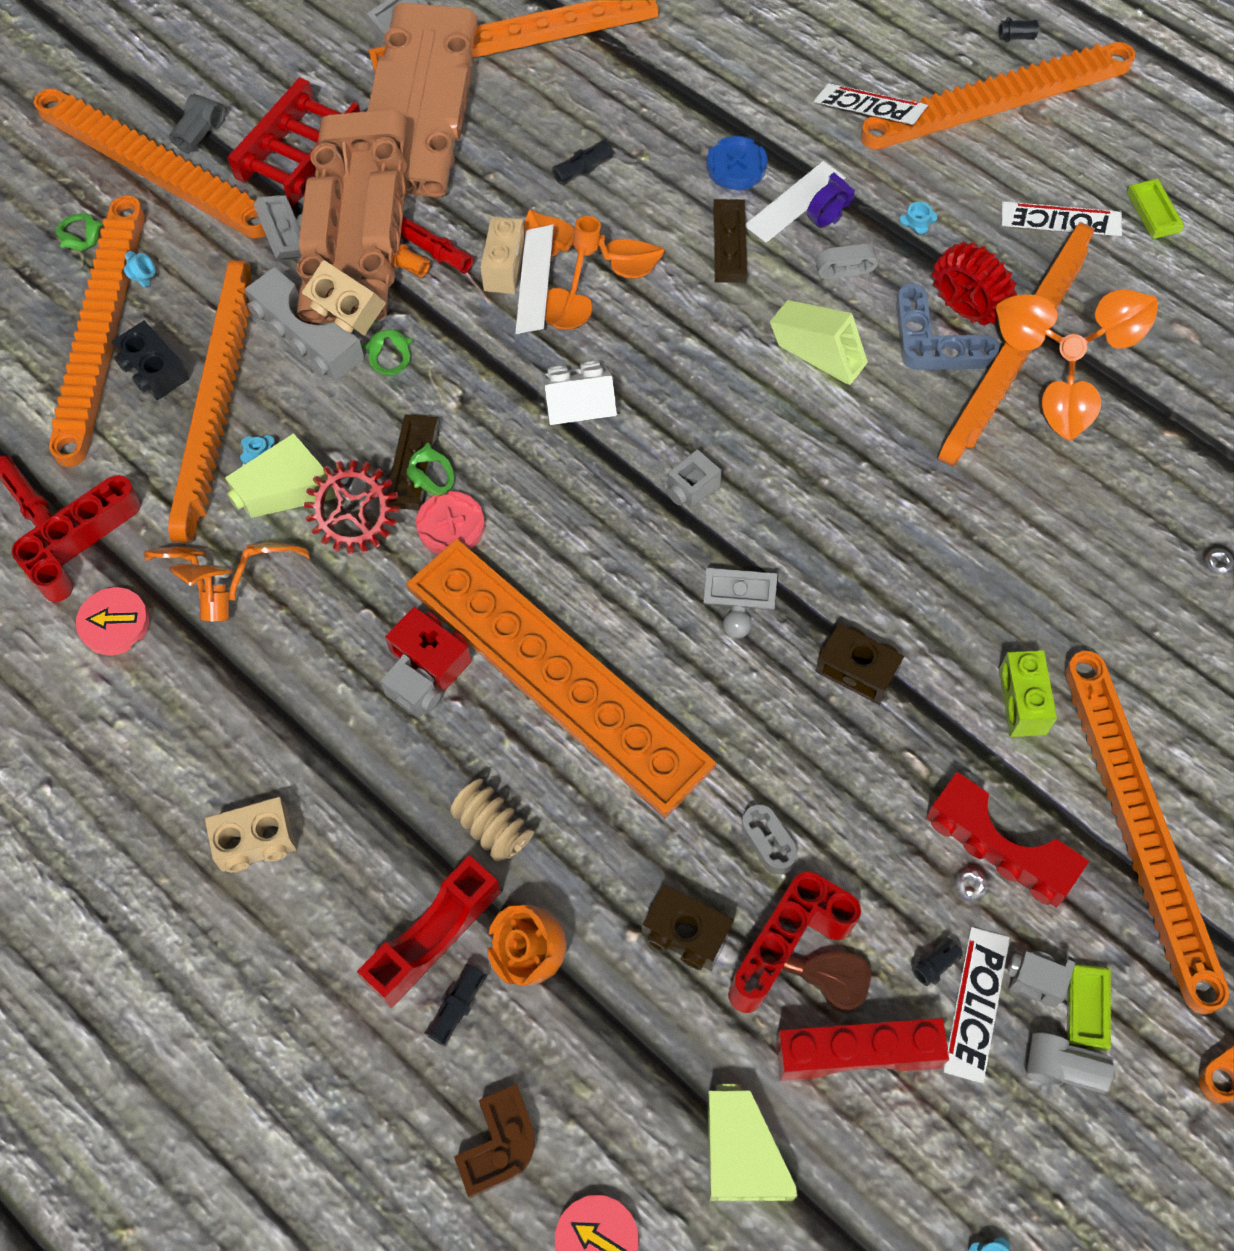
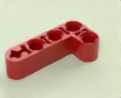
M121 475L111 476L20 537L13 544L11 554L24 573L48 601L61 602L67 599L73 591V582L62 566L135 516L141 508V500L128 478Z
M802 872L798 874L737 970L728 991V999L731 1005L742 1013H752L761 1007L808 927L813 928L832 940L847 938L854 929L862 912L859 901L852 894L816 873ZM804 891L810 894L813 900L802 898L798 892ZM832 912L842 913L847 921L837 919ZM779 922H789L794 926L795 930H786ZM760 952L771 953L777 961H766L762 958ZM752 976L759 980L756 987L750 993L745 988Z

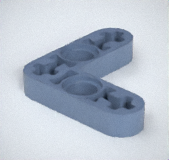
M912 283L901 287L897 297L896 310L901 356L903 363L907 367L915 370L985 369L992 366L1000 348L998 342L993 337L987 335L932 336L926 290L922 286ZM909 297L913 298V301L916 302L914 310H910L911 303ZM912 321L918 322L923 326V329L912 331L906 324ZM947 347L954 348L958 351L959 355L953 358L947 357L942 353V349ZM932 349H935V350H936V351H935V356H932V355H933V351H931ZM978 349H984V352L988 355H983L982 351ZM913 350H919V353L922 356H917L916 352Z

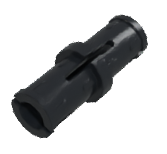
M603 139L585 150H577L572 157L552 167L556 181L563 185L582 173L588 174L592 171L593 167L613 157L612 147L606 139Z
M466 963L449 993H444L440 999L442 1004L434 1019L424 1031V1034L436 1043L446 1047L463 1016L467 1017L471 1011L469 1006L479 988L487 979V975L478 968Z

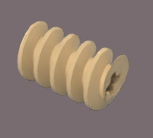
M480 778L468 784L460 791L451 806L450 813L455 819H461L460 823L464 829H471L470 834L472 838L481 840L480 844L484 850H491L490 855L494 861H502L513 857L523 849L533 837L534 830L528 829L520 833L519 831L524 824V820L519 818L511 823L509 820L514 814V810L507 808L500 812L499 810L504 803V799L498 797L490 802L489 799L493 795L494 789L487 787L480 791L479 789L484 780Z

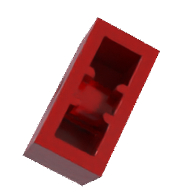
M413 607L385 636L390 652L399 659L403 654L409 657L412 668L414 670L421 668L434 679V686L441 692H444L471 663L468 642L457 632L450 634L442 628V623L432 613L426 612L424 614L416 607Z

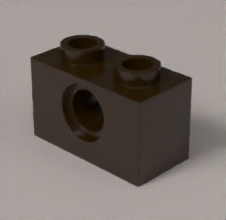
M838 623L818 658L815 672L880 705L900 670L904 655L898 653L889 644L878 643L866 637L861 630L855 627H846ZM860 657L867 660L869 664L860 665L853 659Z
M664 884L642 924V935L647 937L645 941L653 948L662 952L670 949L681 955V961L696 970H702L705 967L712 971L732 932L734 919ZM681 924H690L696 929L697 933L692 938L685 939L678 936L675 929Z

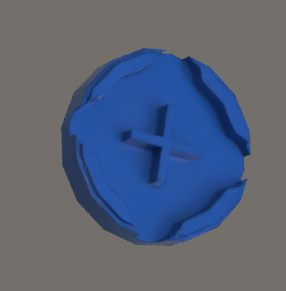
M725 137L718 141V145L712 146L709 149L706 168L709 177L716 184L726 189L742 190L753 187L763 179L767 169L768 158L765 149L761 145L759 148L754 144V140L748 137Z

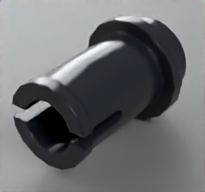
M1007 17L1006 20L1000 21L999 39H1004L1005 42H1010L1011 39L1035 40L1038 35V20H1012L1011 17Z
M944 938L924 958L918 956L914 960L915 965L912 967V972L921 984L925 986L930 984L936 985L940 981V975L963 958L962 950L957 944L952 948L949 947L954 942L952 939Z

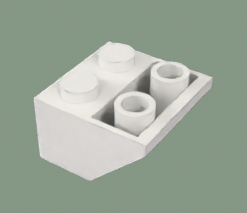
M588 361L581 363V368L567 370L565 365L553 366L548 368V373L541 374L550 425L617 416L612 375L606 365H600V361Z

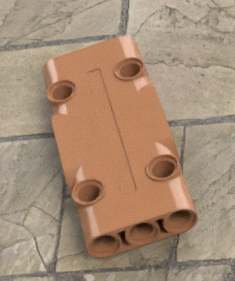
M399 3L393 9L390 29L384 35L385 53L384 56H380L378 59L368 111L396 110L403 113L407 118L403 156L407 161V168L403 174L405 195L441 197L446 194L450 168L455 163V141H459L461 138L471 81V67L473 65L472 48L478 18L469 9Z
M378 110L324 116L321 119L318 145L312 150L310 155L311 161L316 167L315 177H309L306 182L299 236V249L302 257L296 266L297 273L302 278L296 315L304 322L316 324L332 323L337 318L331 313L324 317L310 308L311 300L302 294V291L323 260L356 280L386 302L375 320L386 316L389 287L395 280V271L391 267L392 256L398 254L400 247L405 199V180L403 174L407 168V161L403 156L407 118L399 111ZM334 287L327 292L326 297L332 294ZM359 304L352 308L351 314L357 311Z

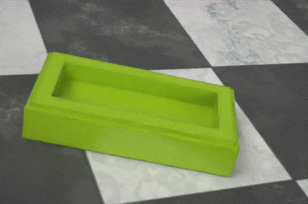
M1158 178L1129 185L1126 193L1152 239L1182 232L1184 223Z
M1075 964L1067 989V1040L1069 1045L1100 1051L1111 1049V969Z

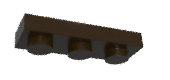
M714 199L715 282H746L745 199Z
M404 414L390 480L393 484L388 487L386 493L397 492L398 498L388 500L389 506L396 505L400 509L419 511L425 490L421 487H414V482L407 476V468L412 455L422 449L426 443H430L431 449L434 450L439 427L437 417ZM417 462L415 466L423 470L424 474L428 476L431 462Z

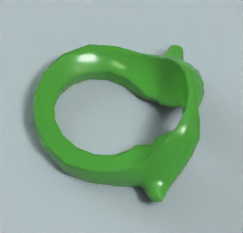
M87 213L74 214L65 218L55 230L56 236L62 241L60 247H69L76 251L87 250L98 242L100 227L103 226V223L95 221ZM85 220L87 239L82 241L80 238L64 232L63 229L73 221Z
M395 329L375 333L368 343L363 344V348L368 350L371 368L386 376H393L405 370L410 364L409 345L413 339L405 337ZM386 337L391 339L392 344L397 347L403 356L401 364L393 369L382 368L377 363L384 344V338Z
M426 443L422 449L418 450L410 458L407 476L414 482L415 488L421 487L428 493L437 496L446 494L454 484L452 466L444 455L431 449L430 443ZM417 462H439L447 473L446 485L439 487L424 474L423 470L415 466Z

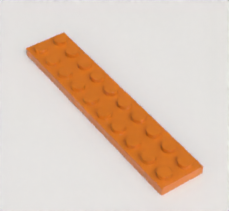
M457 538L406 583L408 591L454 632L460 634L472 648L663 818L666 819L716 768V762Z

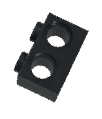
M145 320L111 341L117 352L113 357L124 373L131 371L134 375L132 379L142 393L149 391L157 401L189 380L182 361Z

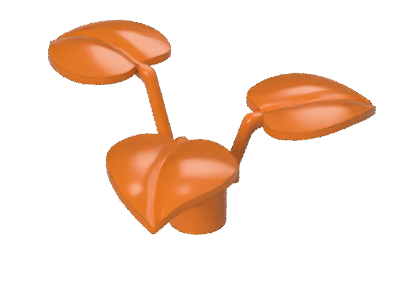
M529 209L525 219L524 237L526 230L554 224L551 257L556 256L560 250L568 252L571 246H574L578 252L570 292L561 288L547 290L545 321L557 329L571 330L585 324L591 316V300L587 296L576 294L583 258L593 254L598 249V246H600L604 259L611 260V269L616 274L634 279L649 274L664 254V248L632 239H615L606 246L605 236L600 235L601 223L592 216L579 217L575 222V227L564 220L545 216Z
M1121 289L1108 293L1099 301L1095 311L1096 322L1102 328L1085 338L1078 334H1070L1063 338L1050 330L1057 321L1058 312L1055 306L1044 297L1030 294L1017 295L997 304L996 312L1001 333L1011 347L1021 351L1034 350L1042 345L1045 335L1060 343L1059 350L1061 355L1069 360L1068 383L1062 381L1052 382L1046 388L1042 398L1044 415L1053 430L1061 437L1069 441L1074 440L1094 422L1101 408L1100 394L1091 383L1086 381L1074 383L1075 362L1085 355L1087 343L1106 333L1107 342L1114 348H1127L1137 344L1146 336L1155 321L1158 299L1155 296L1133 290Z
M262 542L246 545L230 589L227 591L226 584L212 583L211 577L232 574L233 569L217 565H199L197 556H205L206 552L204 550L176 546L153 548L144 551L146 562L157 557L183 558L192 563L171 565L169 570L189 586L197 582L200 599V620L203 621L229 620V600H236V590L250 556L263 552L292 550L308 559L310 558V553L307 549L288 543Z

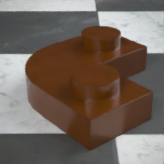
M517 1084L478 1100L493 1140L454 1156L469 1199L514 1180L527 1168L532 1159L535 1149V1133Z

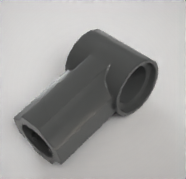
M191 94L185 103V115L169 134L171 143L187 154L190 151H194L210 128L216 130L222 125L225 118L224 105L198 94Z

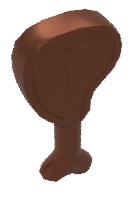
M760 952L762 958L766 961H777L771 953ZM844 952L824 953L806 961L790 957L783 971L801 976L806 983L819 988L828 1005L841 1013L854 1012L864 1003L871 982V969L867 961L860 956Z

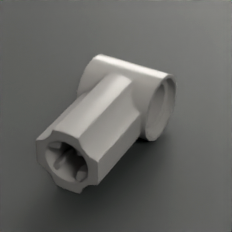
M1047 1033L1033 1034L1026 1073L1027 1077L1047 1084L1061 1085L1067 1083L1103 1094L1109 1092L1115 1069L1113 1057L1071 1046L1068 1040Z

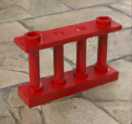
M299 77L228 156L234 178L245 183L255 172L283 185L287 200L294 207L302 197H305L307 179L315 177L316 167L311 161L310 155L312 150L307 154L281 141L288 133L294 132L317 143V146L319 130L299 121L309 112L322 118L342 113L314 101L310 82ZM353 102L343 114L360 112L359 104ZM276 152L299 163V165L291 174H288L265 163L264 160L271 153Z

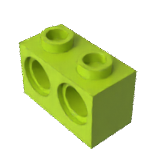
M1044 650L1007 652L998 671L1010 737L1047 735L1057 720L1045 652Z

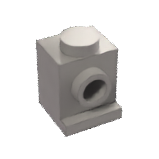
M697 449L668 473V495L677 505L685 503L692 509L712 491L716 492L720 489L722 470Z
M405 654L402 655L380 681L385 695L418 719L426 711L429 712L434 709L441 698V693L434 688V679L421 668L414 670L410 658Z
M1026 951L1023 956L1014 953L1007 970V975L1013 977L1009 990L1056 1008L1065 999L1075 962L1067 959L1060 965L1055 963L1054 957L1040 951H1032V953Z

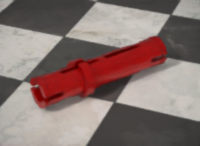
M403 216L401 237L430 253L433 259L439 263L445 262L462 274L470 270L474 261L471 254H467L454 246L452 240L446 237L440 238Z
M0 456V479L18 502L23 517L31 520L34 526L37 527L53 516L48 509V502L43 496L37 495L10 456Z

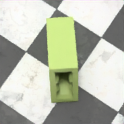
M787 300L770 321L780 347L846 384L851 385L868 363L852 313Z
M293 433L225 477L231 490L226 494L237 510L244 508L250 517L254 518L302 507L304 502H315L316 497L308 495L306 493L307 488L319 490L320 486L313 481L314 476H319L324 481L328 477L324 474L321 464ZM332 487L328 491L325 501L337 497Z
M738 1084L716 1085V1091H709L707 1097L710 1201H794L797 1197L796 1186L751 1091H741V1085Z

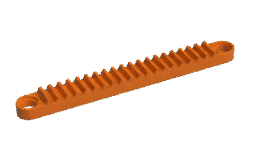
M1114 42L1101 47L1097 43L1091 50L1085 47L1081 53L1074 50L1070 56L1066 53L1060 59L1054 56L1048 63L1042 60L1038 66L1035 63H1031L1028 69L1022 66L1017 72H1014L1013 69L1009 70L1006 76L999 73L995 79L989 76L983 83L979 79L973 86L970 83H966L963 89H960L959 86H956L952 92L946 89L940 96H938L937 92L930 99L923 96L918 103L927 104L928 106L914 125L871 116L863 122L861 142L870 149H883L1120 76L1129 72L1136 53L1134 48L1123 42ZM1112 56H1121L1125 61H1116ZM872 129L881 130L884 133V135L873 136L869 133V131Z
M50 88L40 91L34 97V105L38 114L46 122L250 238L266 236L261 223L258 225L248 224L249 220L258 217V214L253 205L255 201L246 192L242 194L237 187L231 188L228 182L222 183L218 176L213 178L209 171L204 173L200 166L194 167L191 161L185 162L180 155L176 157L172 150L167 152L163 145L157 146L154 140L148 141L145 135L139 136L134 129L130 131L127 125L124 124L122 126L117 119L113 121L108 114L104 116L99 109L95 111L90 104L86 106L81 99L77 101L72 94L68 96L57 89ZM50 102H58L54 107L44 108Z
M126 195L116 198L109 207L107 218L103 219L104 229L101 228L100 230L102 238H98L99 248L95 249L96 259L93 258L94 269H90L91 279L87 281L89 289H85L86 300H82L83 310L79 312L81 320H77L78 331H74L75 342L71 343L73 351L69 352L70 363H66L67 374H63L64 385L60 386L62 395L58 396L59 406L55 407L54 410L56 418H52L53 430L49 442V450L56 462L64 467H74L80 464L88 454L113 350L111 341L116 338L130 280L124 271V267L127 264L125 254L128 251H133L136 254L144 222L143 209L138 199L133 196ZM125 209H134V212L129 216H119ZM68 443L77 444L76 449L72 453H60L64 445Z
M1082 222L1078 223L1035 295L1046 298L1055 308L1059 307L1067 290L1070 289L1072 281L1075 280L1077 273L1082 268L1089 250L1087 246L1095 228ZM1007 342L1004 344L945 441L938 460L954 467L966 447H975L978 438L981 437L984 428L987 427L989 419H992L995 409H998L1001 400L1005 397L1006 391L1010 389L1012 381L1016 379L1018 371L1021 370L1023 363L1026 362L1032 350L1021 351L1011 347Z
M230 260L227 265L169 516L168 532L172 542L192 543L195 538L199 518L207 515L204 505L209 504L210 501L206 494L212 492L209 482L215 479L212 473L213 470L217 469L214 459L220 456L217 448L222 446V442L219 437L225 433L222 425L227 424L224 414L229 413L227 403L232 401L229 392L234 391L232 381H235L237 378L234 371L239 369L237 360L241 359L239 349H242L244 346L241 339L246 337L244 328L248 327L246 318L250 317V311L247 307L249 300L245 292V288L251 284V269L248 261Z
M1078 652L1071 658L1065 670L1066 679L1073 696L1072 704L1077 707L1078 719L1082 720V731L1086 732L1087 745L1092 748L1091 756L1097 761V772L1102 775V786L1107 788V799L1112 802V813L1117 816V827L1122 829V840L1124 843H1127L1128 857L1133 859L1132 868L1138 873V884L1144 889L1143 898L1149 903V914L1155 919L1154 928L1160 933V944L1166 949L1165 958L1171 963V974L1176 977L1183 999L1188 1007L1200 1014L1214 1013L1228 1002L1229 988L1107 666L1102 657L1094 652ZM1081 663L1090 665L1095 671V677L1083 678L1078 674L1076 665ZM1198 982H1206L1214 988L1216 998L1213 1003H1206L1197 996L1196 984Z

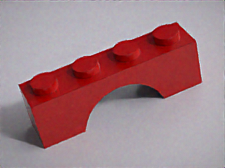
M956 772L932 805L926 819L931 822L932 827L938 833L947 837L952 836L964 844V849L970 855L978 859L984 858L996 866L997 872L1002 877L1012 882L1017 881L1028 888L1032 897L1045 905L1051 904L1057 908L1066 898L1090 861L1058 839L1037 847L1020 846L1008 841L998 833L990 820L988 813L989 793Z
M468 855L442 882L436 898L422 917L401 936L391 941H385L357 970L363 982L392 1009L501 894L498 880L474 858Z
M943 1018L780 1030L776 1038L780 1081L822 1078L834 1073L859 1069L885 1068L895 1069L900 1072L941 1069L950 1060Z

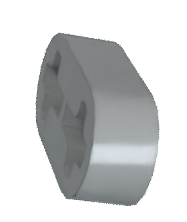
M869 244L826 249L820 252L815 259L818 274L823 279L868 274L878 265L875 250Z
M754 805L748 808L742 819L744 836L763 866L769 872L779 875L788 873L793 868L797 859V849L794 842L769 807ZM753 817H757L760 821L767 820L765 831L768 836L765 837L759 827L751 828ZM773 842L779 852L785 850L788 852L785 863H782L780 859H775L774 861L771 859L773 848L770 843Z

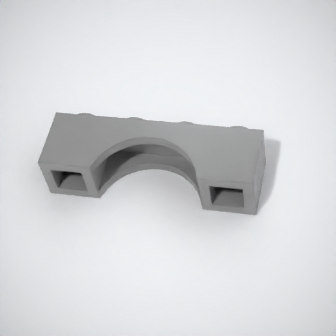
M275 267L245 288L249 300L247 307L252 315L258 320L263 318L278 338L283 336L287 339L295 353L299 356L305 355L319 374H327L336 382L364 360L360 340L354 334H349L335 323L311 325L296 318L299 296L296 286Z

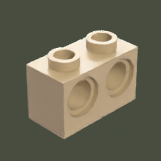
M491 216L480 266L484 291L515 294L524 252L523 219Z
M325 260L322 261L302 291V294L311 300L310 308L324 317L331 313L337 317L333 323L349 334L355 329L365 336L386 304L374 292ZM334 287L332 294L326 297L327 292ZM359 304L357 311L351 314L352 308Z
M280 797L205 818L212 858L222 872L233 873L243 871L251 863L261 860L268 862L277 861L285 858L287 853L296 851L288 809ZM273 826L278 827V831L273 837L262 838L266 829ZM241 837L239 844L235 848L225 849L230 839Z

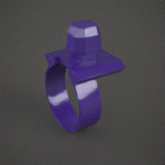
M833 172L829 176L828 184L810 201L807 208L808 218L818 227L828 226L832 222L836 224L843 215L841 213L842 209L849 206L854 199L855 191Z

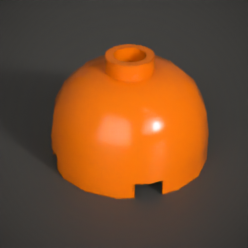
M535 905L509 906L497 914L490 926L488 935L493 934L492 947L487 948L488 958L494 972L502 981L508 984L524 986L544 982L557 972L565 959L567 950L566 933L561 922L549 910Z

